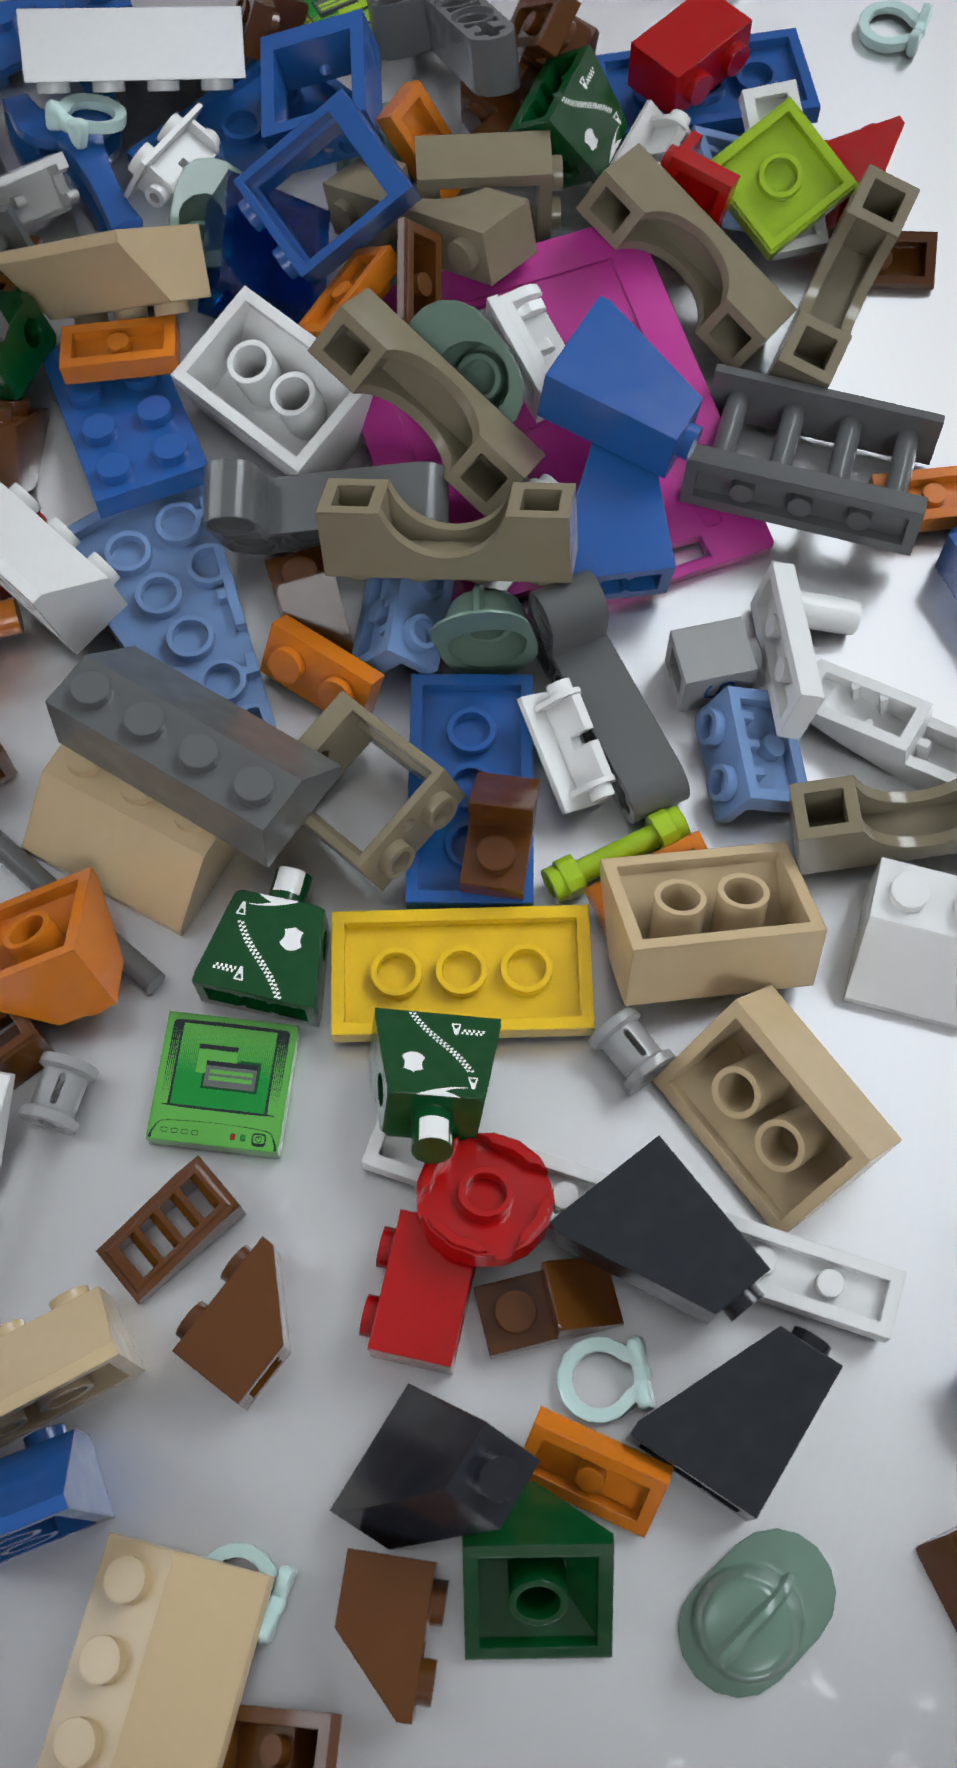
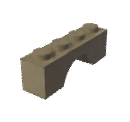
M640 143L607 167L576 207V210L615 250L638 249L659 257L678 272L688 285L696 302L698 320L695 334L725 365L740 368L797 310L785 295Z
M361 157L322 183L328 204V217L333 225L335 234L338 235L387 196V193ZM395 160L409 179L406 163ZM489 187L452 198H422L399 217H406L442 236V270L490 286L496 284L537 253L529 199ZM398 219L367 244L374 247L390 245L397 254Z
M869 164L849 197L767 375L829 388L853 337L851 332L861 307L886 258L901 234L920 193V188Z
M369 287L339 307L307 350L353 394H369L384 399L414 419L428 434L440 453L443 465L445 466L443 478L485 517L494 512L503 503L513 482H522L546 455Z
M328 478L316 510L325 576L349 577L354 580L405 578L415 582H426L433 579L469 580L477 584H486L493 581L530 582L540 586L553 583H572L578 551L576 483L513 482L506 499L494 512L477 521L453 524L439 522L416 512L399 496L390 479Z
M854 775L789 784L790 825L797 866L802 875L877 865L882 857L896 861H906L957 854V778L935 787L906 792L877 790L864 785Z

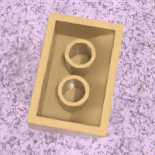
M199 224L115 229L0 252V270L22 292H27L34 297L42 312L50 320L74 318L75 325L109 321L107 313L113 312L115 321L149 317L148 306H154L155 317L190 312L188 300L211 297Z
M62 744L41 773L22 844V849L30 856L68 876L92 867L98 875L105 896L180 936L184 934L238 851V849Z
M786 841L601 859L600 878L608 957L625 1006L750 993L769 985H773L776 990L814 985L828 929Z
M773 985L735 999L652 1080L768 1226L787 1233L849 1186L902 1141V1138Z
M87 1285L74 1287L49 1302L51 1311L28 1323H25L24 1319L20 1318L0 1325V1448L146 1371L113 1296L101 1287L97 1286L92 1290H89Z
M110 1532L37 1768H223L275 1576L152 1541Z

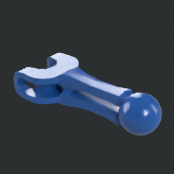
M79 81L83 93L99 94L118 101L114 92H93L92 81ZM20 94L2 99L6 132L21 166L62 151L69 165L67 171L63 173L65 182L70 190L76 189L79 192V202L93 220L99 233L115 229L143 228V219L130 205L127 198L123 196L124 192L115 178L111 164L118 158L121 151L122 135L120 131L104 135L89 134L87 147L77 149L72 144L68 133L62 130L51 131L47 129L45 110L41 109L28 94ZM90 109L77 110L71 115L74 118L78 117L91 121H108L113 119L104 112Z

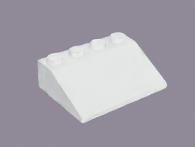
M241 6L16 9L24 83L36 82L37 93L39 94L71 93L70 82L92 81L93 92L99 93L126 92L125 81L146 80L147 91H179V79H201V90L234 89L233 78H246Z

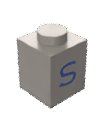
M741 616L670 631L665 663L680 712L702 708L727 686L753 689L756 675L763 670V658L758 640L755 637L748 638Z

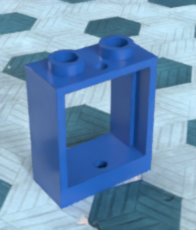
M362 8L260 37L261 138L268 150L311 115L307 114L289 119V91L350 74L352 80V100L384 144V132L376 121V118L383 111L380 48ZM342 132L294 173L360 155ZM326 148L333 149V151L331 152H325L323 150Z
M342 88L233 180L244 196L238 203L242 213L258 232L267 228L277 242L278 246L272 250V253L280 266L293 280L300 275L315 286L347 261L357 248L364 247L422 199L359 108ZM343 132L385 190L387 196L312 257L268 194Z

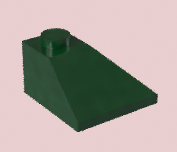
M528 1481L501 1529L462 1536L465 1660L612 1658L613 1533L537 1482Z

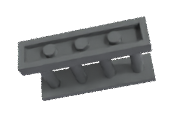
M717 363L710 394L721 419L712 447L697 444L686 462L680 502L907 556L911 555L928 502V497L908 493L915 462L930 465L946 415ZM743 423L777 430L769 460L735 453ZM800 436L834 443L827 474L792 466ZM857 449L892 457L885 487L850 479Z

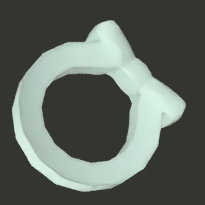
M883 0L874 2L865 7L859 16L858 37L867 48L876 52L891 54L905 51L909 58L915 57L920 42L926 35L932 16L933 5L924 3L919 13L910 5L900 1ZM881 14H895L902 17L913 30L908 34L887 37L875 33L871 29L869 22L872 18Z
M70 94L65 96L60 102L50 99L45 106L47 129L51 131L62 130L68 133L72 144L77 149L87 147L89 134H113L123 130L126 126L127 112L125 107L120 102L99 94ZM90 109L104 112L113 119L108 121H91L78 117L74 118L71 115L77 110Z
M633 1335L628 1338L627 1345L608 1337H589L576 1342L564 1354L558 1367L557 1387L563 1403L575 1416L590 1423H610L623 1418L637 1405L641 1411L645 1412L655 1408V1398L650 1381L651 1369L648 1365L646 1344L643 1337ZM594 1352H607L623 1362L630 1363L634 1373V1385L627 1389L614 1405L606 1408H592L584 1404L577 1396L573 1385L574 1372L578 1363L585 1356Z
M234 1542L217 1547L206 1557L222 1562L235 1558L247 1559L256 1565L259 1572L275 1576L271 1591L272 1595L267 1605L258 1638L259 1644H270L280 1615L286 1609V1599L294 1583L297 1570L291 1565H283L278 1570L268 1554L251 1544Z

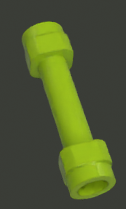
M676 806L666 810L662 808L646 816L645 827L586 856L574 860L568 854L553 861L551 866L541 870L542 880L549 895L556 904L565 900L571 901L585 894L583 888L587 887L588 882L600 877L601 859L645 855L690 834L691 831L683 813Z

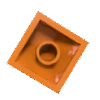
M92 867L0 903V1012L61 1026L84 1016H95L105 1011L108 1007L117 1004L124 960L98 875Z

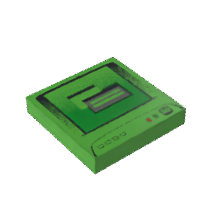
M170 1011L147 1127V1141L150 1144L280 1159L301 1034L299 1025Z

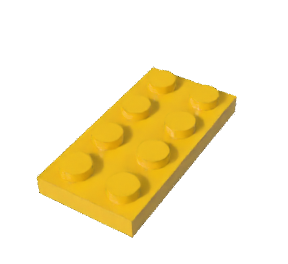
M589 905L331 912V1037L333 1043L370 1042L375 1008L501 1019L499 1038L592 1036L595 1031Z

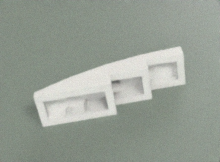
M820 658L817 664L825 699L812 719V725L844 747L918 790L942 785L957 778V726L932 717L934 703Z

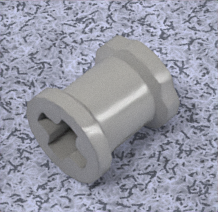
M634 1005L612 1016L589 1039V1044L595 1051L603 1049L626 1078L623 1085L629 1094L639 1091L650 1084L676 1058L670 1049L662 1050L638 1021L641 1014Z
M44 1051L39 1060V1063L44 1068L30 1103L21 1106L18 1115L39 1127L62 1134L75 1135L79 1123L74 1118L87 1084L96 1081L99 1070L75 1057L59 1052ZM64 1082L63 1087H62V1089H61V1092H60V1094H59L58 1100H57V1102L54 1104V1102H55V1100H56V1097H57V1094H58V1092H59V1089H60V1087H61V1084Z

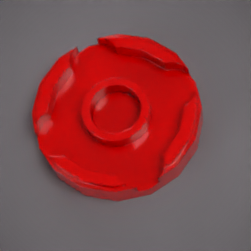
M477 1133L476 1138H467L460 1142L459 1137L453 1139V1154L448 1160L436 1164L424 1163L416 1183L417 1220L428 1241L449 1259L473 1267L505 1266L526 1257L545 1238L555 1206L554 1188L552 1189V1183L547 1176L548 1170L540 1156L521 1141L497 1133Z

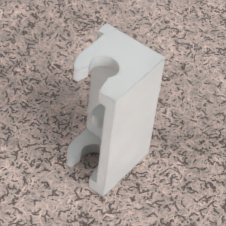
M63 152L42 157L0 176V206L11 204L25 229L72 210L71 205L80 200L79 192L76 189L70 190L65 182L63 173L67 171L69 165Z
M533 283L519 287L501 296L496 294L487 298L485 318L491 323L504 344L515 355L524 381V402L535 422L538 423L545 420L537 415L545 374L561 353L565 344L546 313L544 302L539 298L543 293L539 286Z

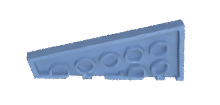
M204 485L102 519L97 509L68 526L70 531L81 542L76 549L83 556L88 558L93 552H96L120 576V579L114 586L128 605L106 628L121 648L136 646L276 727L224 545L210 534L203 525Z

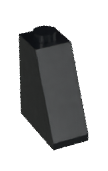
M660 1135L549 1222L548 1236L556 1246L706 1324H709L722 1312L733 1322L764 1296V1293L756 1284L771 1269Z
M779 1326L639 1420L632 1427L625 1440L647 1455L673 1466L675 1474L745 1521L757 1519L843 1365L828 1356L832 1348L814 1333L799 1326H794L791 1332Z
M408 1383L330 1511L388 1550L501 1529L540 1460L486 1421Z

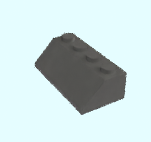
M136 646L85 655L45 701L59 743L268 868L342 774V766Z

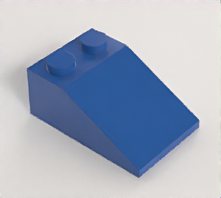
M65 1423L51 1425L23 1438L25 1449L0 1458V1564L115 1517L90 1434L77 1429L67 1431Z

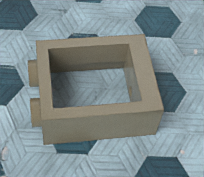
M550 130L415 136L417 192L422 198L440 199V190L536 186L535 206H530L536 243L551 239V230L561 229L560 195H553V191L563 190L562 154L552 155Z
M343 691L336 696L298 740L342 766V774L372 742L423 782L363 852L314 811L311 812L302 824L381 891L393 879L402 876L410 868L417 851L436 830L445 827L456 813L458 804L466 796L443 767Z

